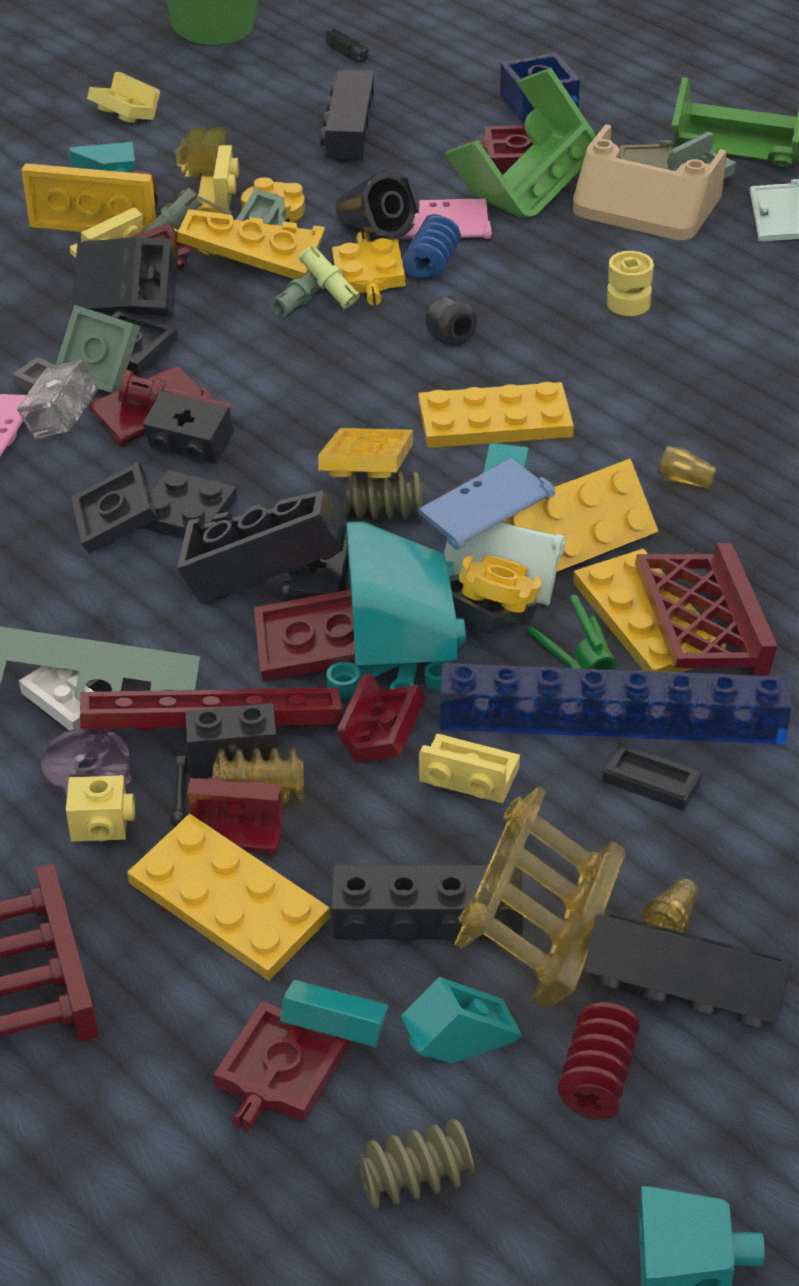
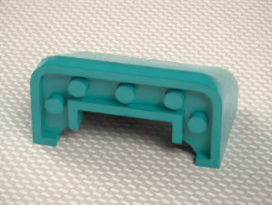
M347 522L349 590L351 589L355 665L458 660L457 644H465V626L463 618L456 619L449 577L455 575L454 562H446L445 554L366 522Z

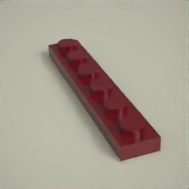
M338 688L80 692V729H93L104 732L113 728H136L149 731L157 727H179L187 730L186 711L273 703L275 728H281L286 725L325 727L329 724H340L342 720V705Z

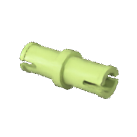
M315 245L303 251L299 261L318 279L317 284L321 289L326 288L341 304L343 309L352 306L360 294L341 275V269L337 265H332Z

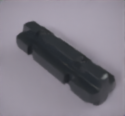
M333 28L325 33L327 44L355 61L361 63L369 58L367 46L338 29Z

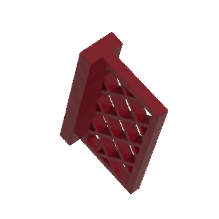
M716 543L714 554L636 555L635 566L674 668L748 667L752 678H769L778 645L732 543ZM651 569H662L669 574L664 577ZM689 569H706L708 574L703 577ZM680 578L694 585V587L689 590L675 581ZM666 591L680 599L675 603L660 594ZM705 591L717 597L718 600L713 602L699 594ZM690 603L705 612L700 616L685 608V606ZM675 616L687 622L690 626L685 629L673 623L671 619ZM715 616L727 622L729 626L724 628L710 621V619ZM700 629L716 637V639L710 642L695 633ZM686 643L702 652L683 653L681 646ZM727 643L741 652H729L721 646Z

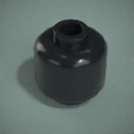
M443 296L430 305L426 314V326L434 338L452 346L462 345L474 335L477 327V316L475 310L468 303L453 296Z

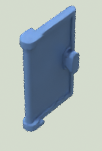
M510 458L418 509V513L447 537L448 544L458 550L465 546V542L544 498L549 499L553 497L555 489L545 478L541 477L538 479Z

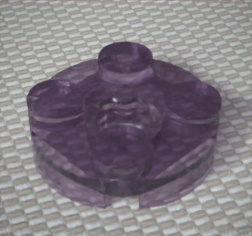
M77 728L67 731L50 742L47 746V755L41 761L46 787L55 796L65 799L66 803L70 777L123 775L125 787L130 783L131 763L128 747L119 735L111 731H105V735L91 734V729ZM81 762H86L88 765L92 766L87 768H80L79 764Z

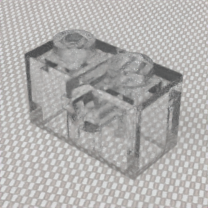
M82 360L47 367L18 406L17 411L34 439L68 432L76 423L98 388Z

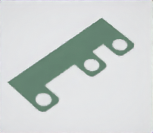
M0 626V684L6 661L79 671L74 694L78 701H80V692H85L84 687L91 680H104L108 682L112 687V692L121 691L123 678L151 682L150 691L195 690L200 656Z

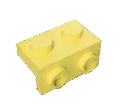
M115 72L111 89L89 87L87 99L97 103L98 109L102 111L116 112L119 114V119L136 123L137 119L154 120L160 90L124 73Z
M219 145L214 174H202L198 197L203 202V205L197 208L198 211L229 213L231 196L236 194V178L239 176L238 158H233L232 145Z
M135 207L81 232L80 242L130 238L142 233L143 214ZM77 243L70 246V254L75 258Z
M441 734L436 735L431 747L424 745L419 752L420 782L499 803L504 802L520 767L519 754Z

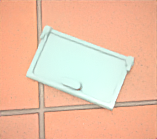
M799 179L791 180L789 184L751 186L749 190L758 240L799 239Z
M499 523L465 542V546L458 550L454 549L446 541L444 554L446 562H454L455 575L459 574L463 559L470 555H474L472 562H482L484 555H493L522 564L528 568L526 576L534 581L537 574L542 581L535 603L549 606L560 555H563L566 536L560 534L555 536L506 523Z

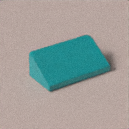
M293 980L282 1001L280 1021L376 1047L389 1005Z

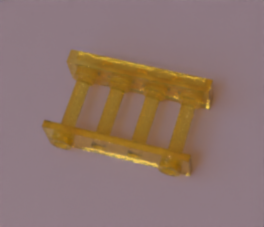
M538 787L524 799L520 796L517 797L507 808L503 817L507 824L476 896L467 904L459 917V923L463 926L455 944L463 949L482 934L489 937L536 971V978L539 979L532 999L544 1008L549 1009L575 991L585 964L596 914L603 912L606 908L626 850L612 840L597 852L594 850L586 851L537 815L546 791ZM529 832L577 866V873L580 876L576 885L523 848ZM515 866L564 900L563 906L567 910L562 920L509 882ZM501 900L550 935V942L553 943V946L548 956L494 918Z

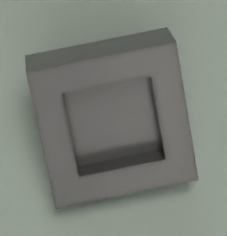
M36 357L15 372L13 379L16 387L42 398L65 381V374L63 368Z

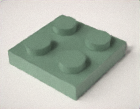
M74 305L56 365L64 369L65 377L110 393L119 391L140 326Z

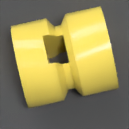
M623 251L616 253L610 258L606 303L612 312L623 316H637L649 310L651 306V283L653 281L654 263L648 255L637 251Z

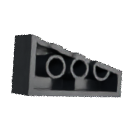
M324 490L279 500L273 509L266 510L260 504L248 507L244 515L232 517L229 512L215 514L214 522L203 524L200 518L189 520L177 570L201 604L215 598L222 599L239 589L250 585H260L274 576L285 572L292 573L309 563L334 557L343 551L346 525Z

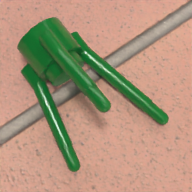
M571 595L570 601L587 638L577 645L576 659H573L532 626L528 627L527 632L565 663L577 678L585 674L590 681L603 680L613 673L616 668L617 662L608 648L597 618L595 616L588 618L577 595Z

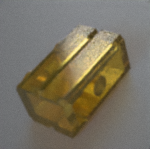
M192 127L186 138H181L180 147H176V164L182 167L184 177H199L200 173H202L203 177H214L219 145H227V131L224 127H210L209 131L205 127Z

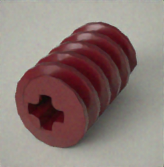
M594 1003L584 1007L577 1016L576 1028L573 1030L571 1044L567 1051V1059L564 1062L562 1076L558 1082V1094L562 1102L569 1109L581 1116L596 1120H606L613 1118L619 1112L620 1102L618 1100L623 1096V1083L628 1077L627 1067L632 1061L631 1051L635 1049L636 1035L640 1029V1023L636 1015L628 1008L613 1003Z

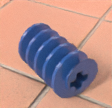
M432 214L426 216L403 255V266L409 276L416 279L436 278L442 274L461 240V232L458 225L453 220L441 215Z

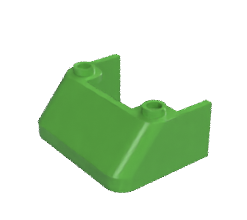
M552 68L527 76L517 82L534 107V110L527 116L525 121V130L533 145L503 175L478 140L450 149L445 153V156L476 198H486L487 203L522 219L537 215L581 170L587 147L596 137V134Z
M682 77L672 121V129L677 146L706 132L714 134L711 151L718 153L720 149L726 150V156L773 162L776 166L784 168L791 167L792 164L799 162V110L797 117L693 103L689 79Z

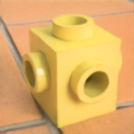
M123 775L69 778L66 815L71 842L126 839L127 821L135 820V799L133 793L126 794Z

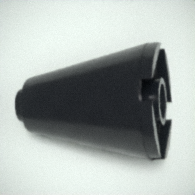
M392 170L379 172L342 194L336 202L335 211L337 218L344 225L383 238L392 239L404 236L412 230L415 225L413 223L415 213H419L420 204L418 192L412 181Z

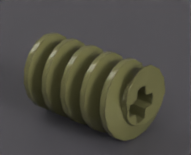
M352 471V476H349L348 481L345 483V519H348L352 508H354L357 519H363L367 509H370L372 518L378 520L382 510L385 509L388 519L394 520L398 509H400L404 520H409L413 509H416L419 520H423V517L418 513V509L423 507L424 487L418 472L412 473L409 482H405L402 471L397 472L394 482H390L389 477L379 478V481L375 482L374 478L368 477V472H366L363 482H359L356 471Z
M456 1119L447 1121L445 1135L438 1125L431 1124L426 1128L425 1141L417 1130L412 1129L406 1133L405 1147L398 1136L392 1134L386 1138L385 1152L374 1139L366 1143L364 1157L359 1150L357 1151L362 1183L373 1210L379 1209L382 1192L386 1191L394 1205L400 1204L401 1187L406 1186L416 1200L420 1199L421 1182L427 1181L433 1192L439 1194L442 1176L447 1175L454 1188L458 1189L461 1187L462 1171L467 1170L472 1178L475 1175L471 1150L465 1131Z

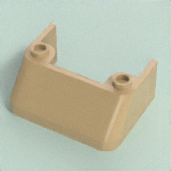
M605 124L587 147L573 197V213L580 218L674 240L691 239L696 235L722 197L726 150L720 149L710 164H705L698 159H692L682 164L677 171L619 159V148L611 141V125Z

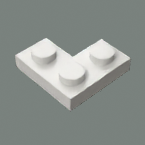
M41 666L19 680L20 690L24 696L73 734L82 730L80 729V701L74 695L79 671ZM98 680L89 681L84 687L85 692H94L89 686Z

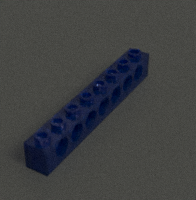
M443 663L440 692V730L786 744L792 708L789 677Z

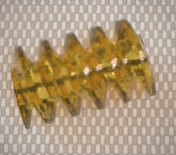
M295 747L289 749L286 760H281L278 749L272 748L268 761L263 760L259 748L254 749L250 761L245 760L242 749H236L232 762H228L223 749L218 750L213 764V778L230 782H265L269 785H280L283 804L288 803L292 791H295L299 803H304V761L299 760Z

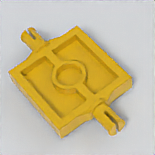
M364 231V239L362 232H359L356 236L358 244L345 243L341 246L332 247L334 265L341 269V275L356 291L367 294V302L370 305H374L373 298H375L376 305H378L382 299L380 291L406 286L398 238H380L371 242L368 232Z

